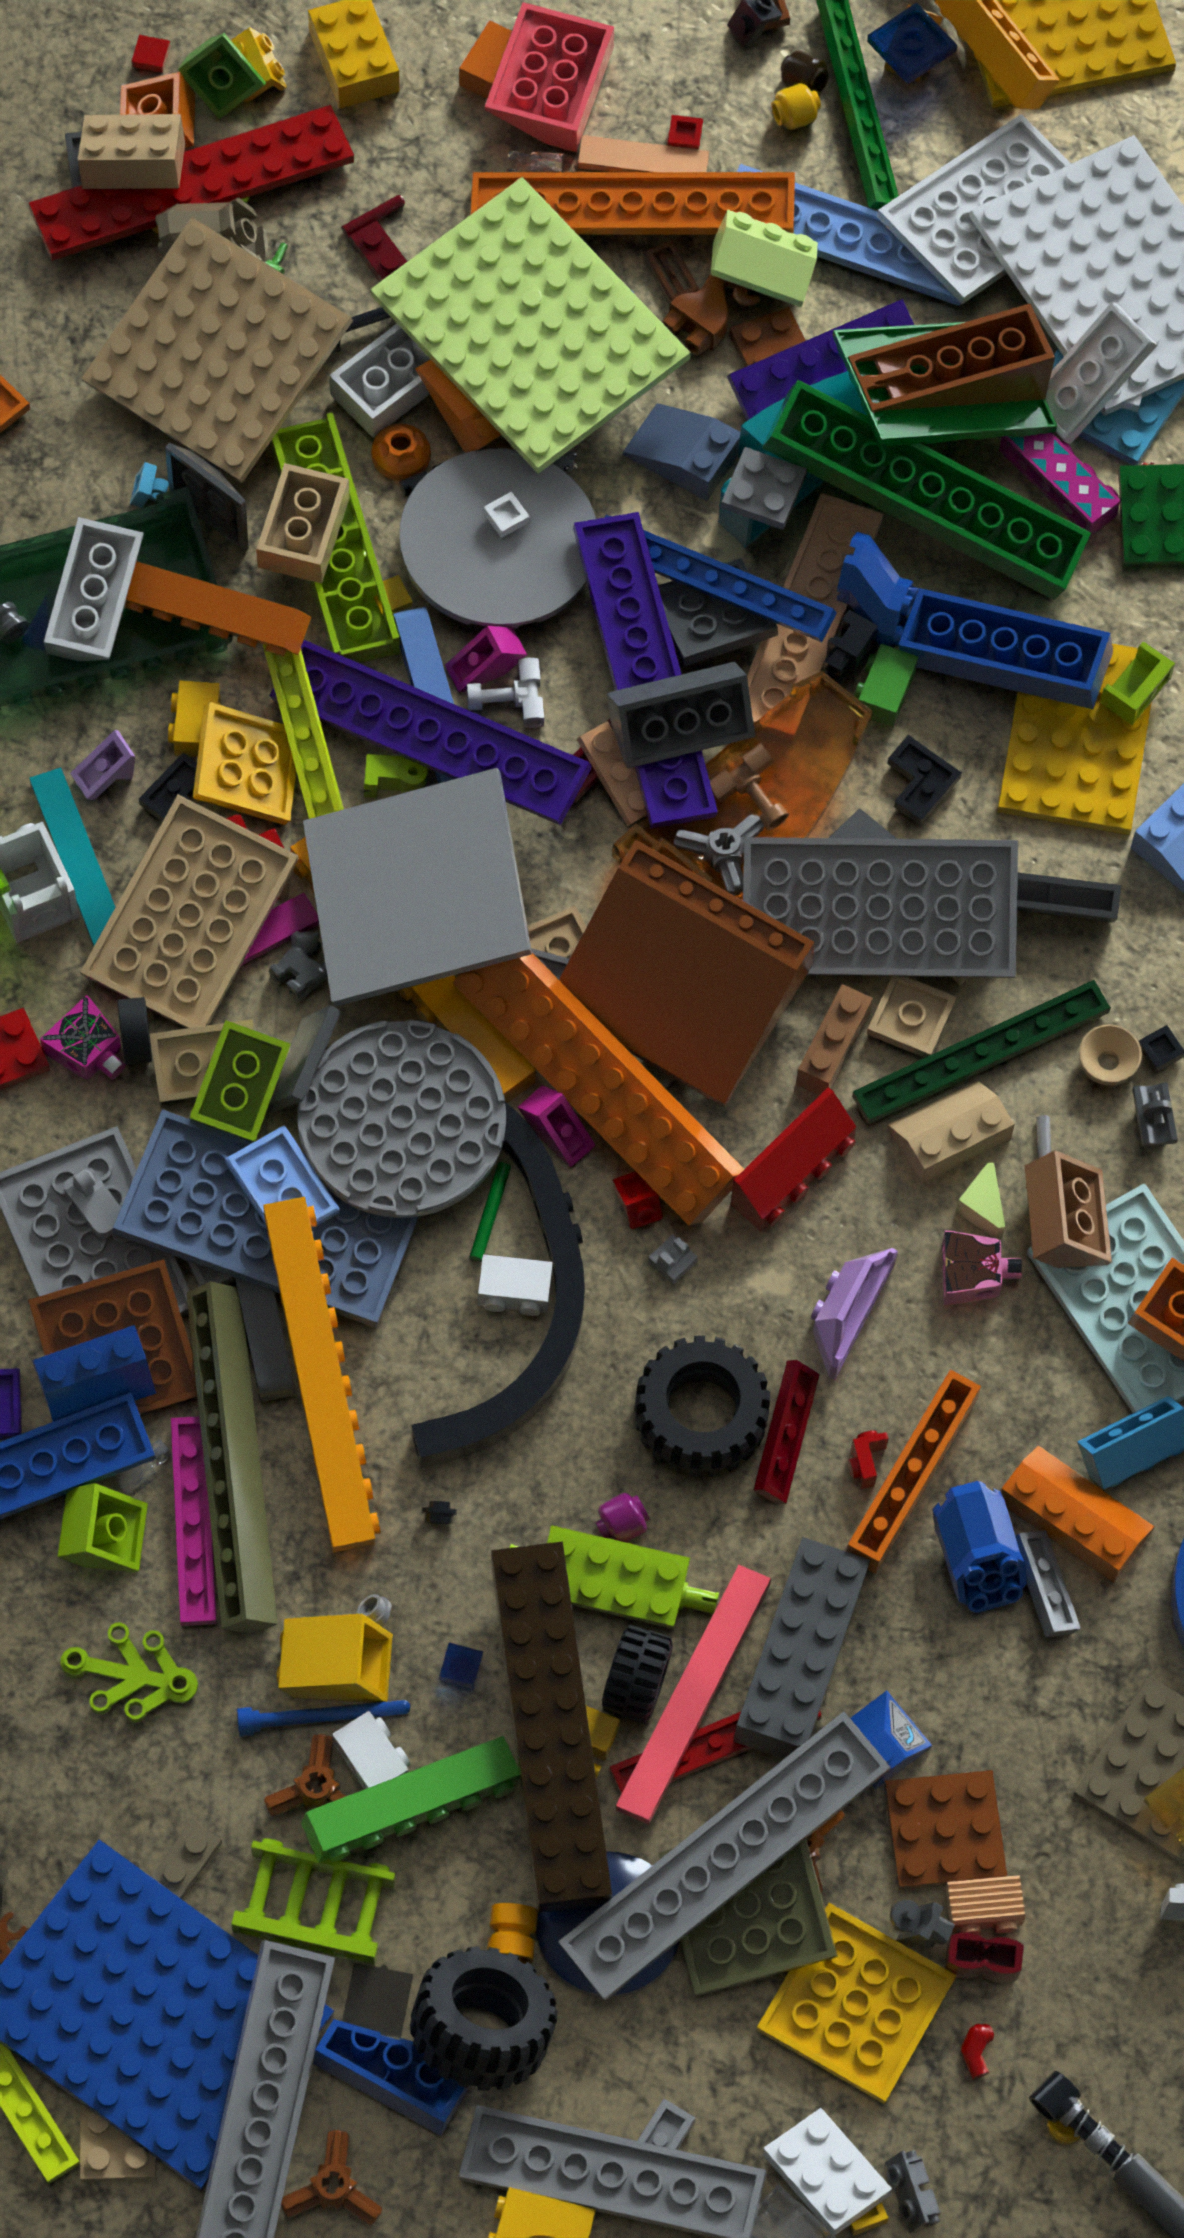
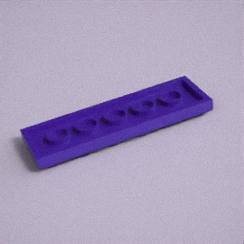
M901 299L730 373L727 378L748 421L767 407L785 398L797 380L810 386L826 378L848 371L837 351L836 343L833 339V330L914 325L904 300Z

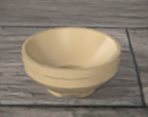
M1112 1024L1101 1025L1090 1030L1084 1036L1079 1049V1061L1084 1073L1094 1082L1107 1086L1119 1085L1131 1079L1137 1072L1142 1058L1141 1046L1133 1033L1126 1028ZM1104 1054L1113 1055L1118 1061V1066L1113 1070H1105L1099 1065L1098 1058Z

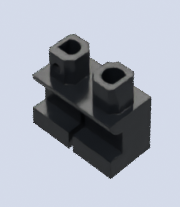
M848 610L842 619L840 637H833L828 640L827 655L823 663V667L826 669L822 675L824 683L839 690L846 679L852 682L856 680L867 664L870 654L875 652L878 628L876 624Z

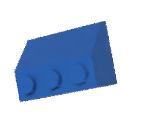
M135 1325L32 1361L53 1422L129 1392L132 1393L134 1401L156 1394L147 1359Z

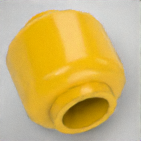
M802 83L778 91L775 95V101L771 102V109L776 123L779 126L783 125L788 130H795L812 124L817 119V110L821 108L818 93L815 90L811 91L807 85Z

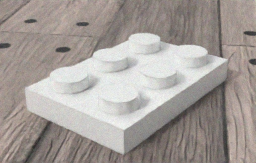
M822 2108L763 2148V2156L833 2237L891 2196L892 2188Z

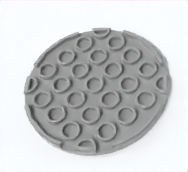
M481 449L455 456L441 463L425 475L416 485L405 504L401 517L399 534L400 553L407 570V575L414 587L424 599L443 614L468 625L473 623L483 626L516 629L520 625L536 621L540 623L553 617L570 605L582 592L587 581L573 526L575 522L593 520L596 517L583 490L566 472L553 463L538 474L516 450ZM512 491L530 516L528 524L501 538L483 514L484 506Z
M418 1020L380 1021L355 1029L341 1037L324 1051L304 1100L298 1104V1131L302 1150L324 1186L349 1205L362 1211L385 1217L410 1218L436 1213L460 1202L471 1194L489 1175L499 1157L505 1138V1099L501 1084L490 1063L476 1047L460 1035L436 1027V1024Z

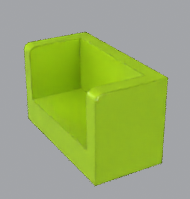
M1142 642L1138 647L1135 659L1112 686L1109 684L1105 686L1100 703L1133 725L1171 679L1175 663L1147 643Z

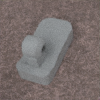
M89 1167L84 1168L64 1182V1192L95 1235L100 1238H107L113 1234V1226L121 1206L99 1179L95 1171Z

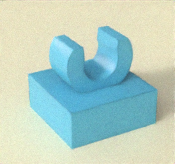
M144 462L136 474L130 505L143 508L148 499L162 502L163 495L167 494L169 483L165 479L155 478L156 465Z

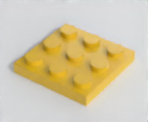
M209 702L204 706L192 798L286 825L291 819L296 768L284 724Z

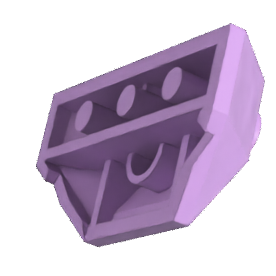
M890 1248L845 1262L840 1273L835 1270L832 1273L826 1286V1290L830 1291L825 1302L821 1300L817 1302L810 1318L815 1321L813 1335L830 1378L836 1380L896 1263L897 1250Z

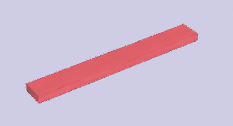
M738 1565L616 1804V1811L648 1825L650 1824L771 1584V1578Z

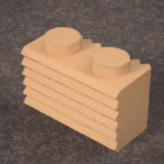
M1020 1875L947 1882L945 1895L948 1919L955 1924L952 1932L959 1931V1933L966 1932L979 1935L983 1929L995 1928L996 1933H1010L1017 1931V1926L1023 1925L1025 1912Z

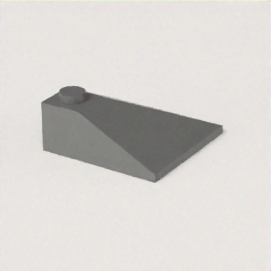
M168 443L165 447L170 496L245 552L249 548L245 499L213 463L206 459L203 460L192 451Z

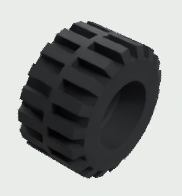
M631 1624L624 1630L606 1681L602 1697L603 1711L644 1724L651 1718L673 1649L672 1637Z

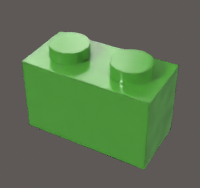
M880 644L877 654L871 653L864 671L868 673L866 682L860 681L853 698L854 701L858 702L856 714L894 727L916 673L919 657Z

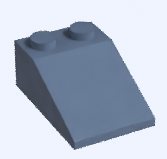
M657 403L624 449L623 455L707 501L738 457L740 432L714 417Z

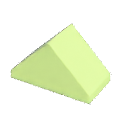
M993 1162L985 1165L959 1198L956 1213L990 1237L1002 1239L1005 1222Z

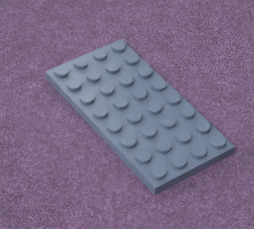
M162 1109L115 1221L112 1233L280 1293L266 1224H264L249 1198L225 1164V1158L253 1142ZM328 1190L338 1205L340 1212L312 1228L314 1240H321L324 1260L318 1261L321 1274L327 1273L330 1282L331 1294L325 1295L328 1308L334 1307L338 1315L376 1328L419 1216L394 1218L371 1214L349 1205Z

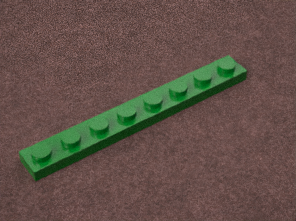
M816 0L869 208L879 210L899 195L849 1Z

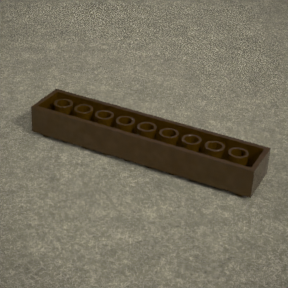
M563 1541L491 1550V1567L538 1913L604 1905L612 1899V1889Z

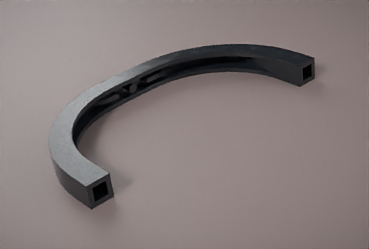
M506 1102V1130L502 1149L518 1168L528 1187L550 1262H553L552 1271L556 1292L553 1318L547 1336L534 1359L521 1375L503 1391L468 1410L411 1425L412 1439L420 1468L477 1453L517 1431L553 1395L572 1362L579 1342L583 1322L585 1282L578 1244L583 1243L579 1224H572L569 1213L574 1212L569 1192L563 1193L553 1162L539 1137L520 1114Z

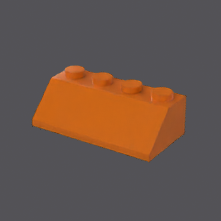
M1039 1445L1019 1464L1001 1489V1494L1009 1510L1039 1531L1046 1530L1050 1539L1113 1583L1155 1527Z

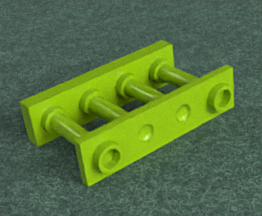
M263 1838L262 1842L253 1840L251 1846L252 1856L261 1858L249 1908H245L244 1912L235 1910L231 1923L232 1932L375 1966L378 1955V1943L372 1942L373 1938L370 1937V1932L381 1888L384 1886L394 1889L396 1882L395 1873L389 1872L390 1868L379 1863H369L368 1867L341 1860L331 1862L330 1859L318 1863L315 1854L283 1847L284 1844L280 1841ZM275 1861L297 1866L285 1915L281 1916L279 1920L267 1918L263 1912ZM311 1870L332 1874L320 1924L315 1926V1929L301 1926V1921L298 1920ZM346 1878L368 1883L356 1932L351 1933V1937L336 1934L337 1930L334 1928Z

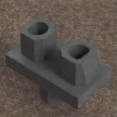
M1160 1083L1153 1086H1133L1132 1091L1142 1147H1157L1177 1143L1178 1138L1168 1083Z
M901 1900L895 1903L890 1911V1921L893 1927L903 1932L898 1935L896 1941L905 1946L920 1943L927 1948H931L936 1942L940 1945L946 1944L955 1924L940 1916L944 1907L935 1902L918 1906L914 1901Z

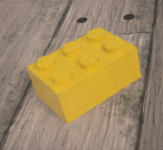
M341 0L308 10L309 33L339 109L400 92L399 68L372 0Z

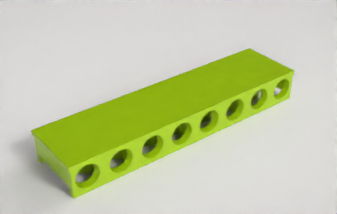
M333 412L327 413L326 418L280 428L270 442L279 477L284 463L349 479L350 498L323 582L321 584L310 581L330 651L357 663L400 654L399 634ZM373 596H377L378 600L381 601L383 615L381 614Z

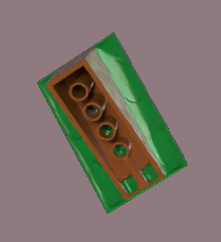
M1031 304L968 322L833 330V339L836 343L837 351L844 361L850 381L855 386L861 406L869 418L873 433L880 445L896 446L919 442L931 444L969 438L981 440L1011 435L1012 438L1057 431L1056 421L1046 402V394L1055 356Z

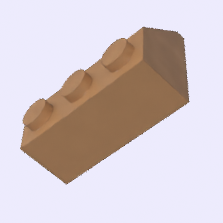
M1056 1150L1025 1165L1033 1258L1056 1268L1098 1266L1112 1263L1102 1170Z

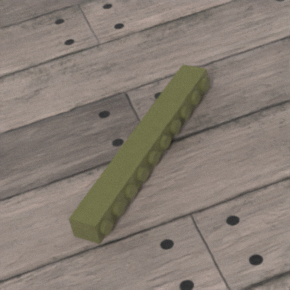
M210 1281L186 1294L221 1626L225 1630L255 1634L277 1625L278 1622L246 1329L237 1287Z

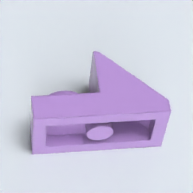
M114 730L70 774L85 797L89 800H95L116 779L131 780L133 778L135 755L120 732Z

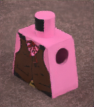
M945 1231L942 1241L944 1305L996 1298L1000 1296L1002 1279H1021V1258H1001V1240L955 1231Z

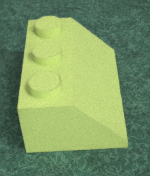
M727 210L713 240L710 275L802 307L817 261L818 242L813 241L806 235H796L785 231L776 224H766L752 219L746 213H736Z

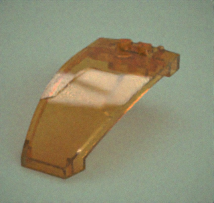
M823 671L818 672L793 684L791 693L754 723L755 737L730 743L706 763L709 780L711 781L725 769L728 773L745 762L742 756L761 743L775 763L759 774L762 779L758 785L772 804L781 803L789 816L780 826L773 830L767 831L764 827L763 831L756 837L808 838L844 779L868 728L873 711ZM736 791L722 803L713 793L718 811L716 817L653 829L650 828L648 817H646L639 825L635 823L613 844L611 856L621 864L633 843L637 840L726 891L721 873L716 872L708 862L704 861V855L674 847L676 833L682 829L709 836L711 831L714 832L721 828L734 829L749 815L760 817L762 812L748 793L740 795ZM743 853V854H742L743 863H742V865L740 866V869H741V872H742V875H743V878H744V853ZM743 892L735 897L743 901Z

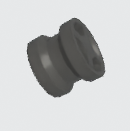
M6 602L0 605V640L4 644H9L19 639L29 628L28 620L24 616H19L18 608L13 602Z

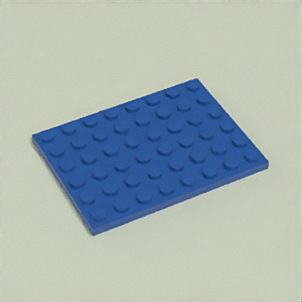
M99 1839L0 1965V2043L201 2191L208 2182L258 1955ZM326 2004L319 2033L334 2014V2010Z

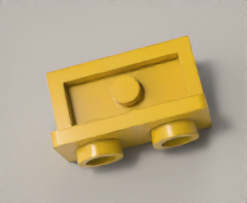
M249 27L231 39L232 43L266 82L263 87L245 99V102H250L272 86L280 91L287 88L283 79L285 75L284 69L274 58L272 53L274 46L266 34H260Z

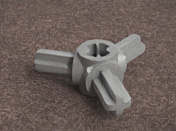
M749 815L734 829L721 828L714 832L711 831L709 836L681 829L676 833L674 847L704 855V861L708 862L716 872L721 873L726 891L737 896L743 892L744 878L740 866L743 863L744 837H756L763 831L764 824L757 815Z

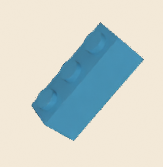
M1167 1396L1077 1441L1089 1477L1103 1489L1115 1487L1121 1484L1124 1479L1138 1472L1151 1469L1155 1463L1169 1456H1176L1184 1451V1407L1170 1396Z

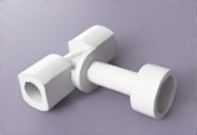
M523 658L518 660L519 680L513 681L512 688L481 690L480 683L467 684L468 710H482V703L515 701V707H522L525 728L544 726L542 697H538V688L540 687L539 659Z

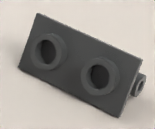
M905 2150L901 2151L885 2162L888 2181L894 2187L899 2202L900 2216L906 2222L909 2233L914 2232L923 2225L927 2227L939 2223L938 2215L941 2214L933 2190L920 2191L919 2185L927 2184L930 2181L922 2161V2156H917L916 2150L906 2153Z

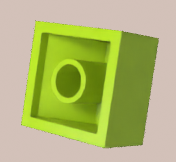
M96 1483L75 1487L66 1494L57 1557L87 1568L138 1572L148 1503Z

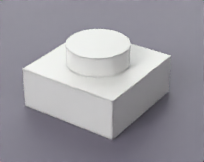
M512 491L484 506L483 514L501 538L529 523L530 516Z

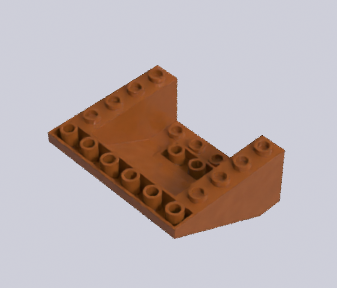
M635 840L613 876L559 980L632 1055L725 1108L813 965L815 942Z

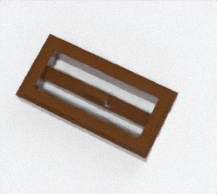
M673 240L643 251V258L669 306L677 296L700 290ZM668 250L688 289H683L664 251ZM654 255L657 256L671 284L673 285L676 294L673 293L669 283L667 282L658 263L656 262Z

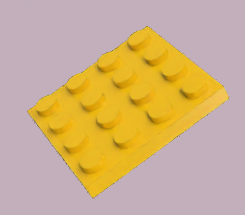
M828 1903L825 1911L838 1957L790 1970L756 2030L885 2104L957 1975L835 1905Z

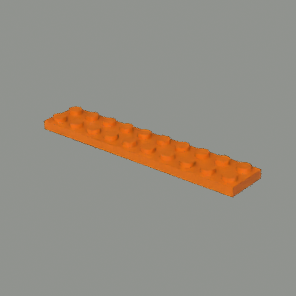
M473 172L471 214L523 177L577 235H716L727 210L736 213H746L752 219L766 224H776L783 230L794 234L795 172Z

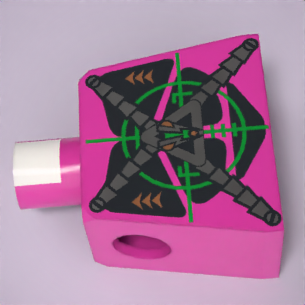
M87 995L40 1038L41 1047L45 1055L85 1080L90 1079L99 1070L113 1080L125 1068V1064L115 1056L121 1049L118 1033Z

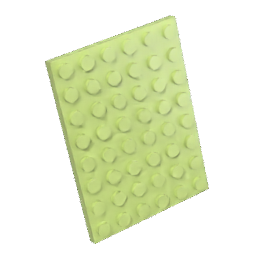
M523 177L370 289L371 296L538 474L691 359V352Z

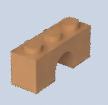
M841 985L798 1068L795 1085L817 1095H820L828 1087L832 1089L841 1072L844 1058L853 1041L856 1042L870 1015L872 997L846 985Z

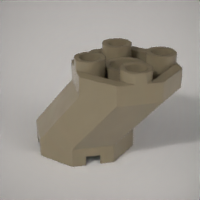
M240 198L228 203L176 204L155 217L160 239L158 248L163 258L191 217L261 261L269 255L267 233L263 225L258 228L253 221V219L258 217L255 210Z

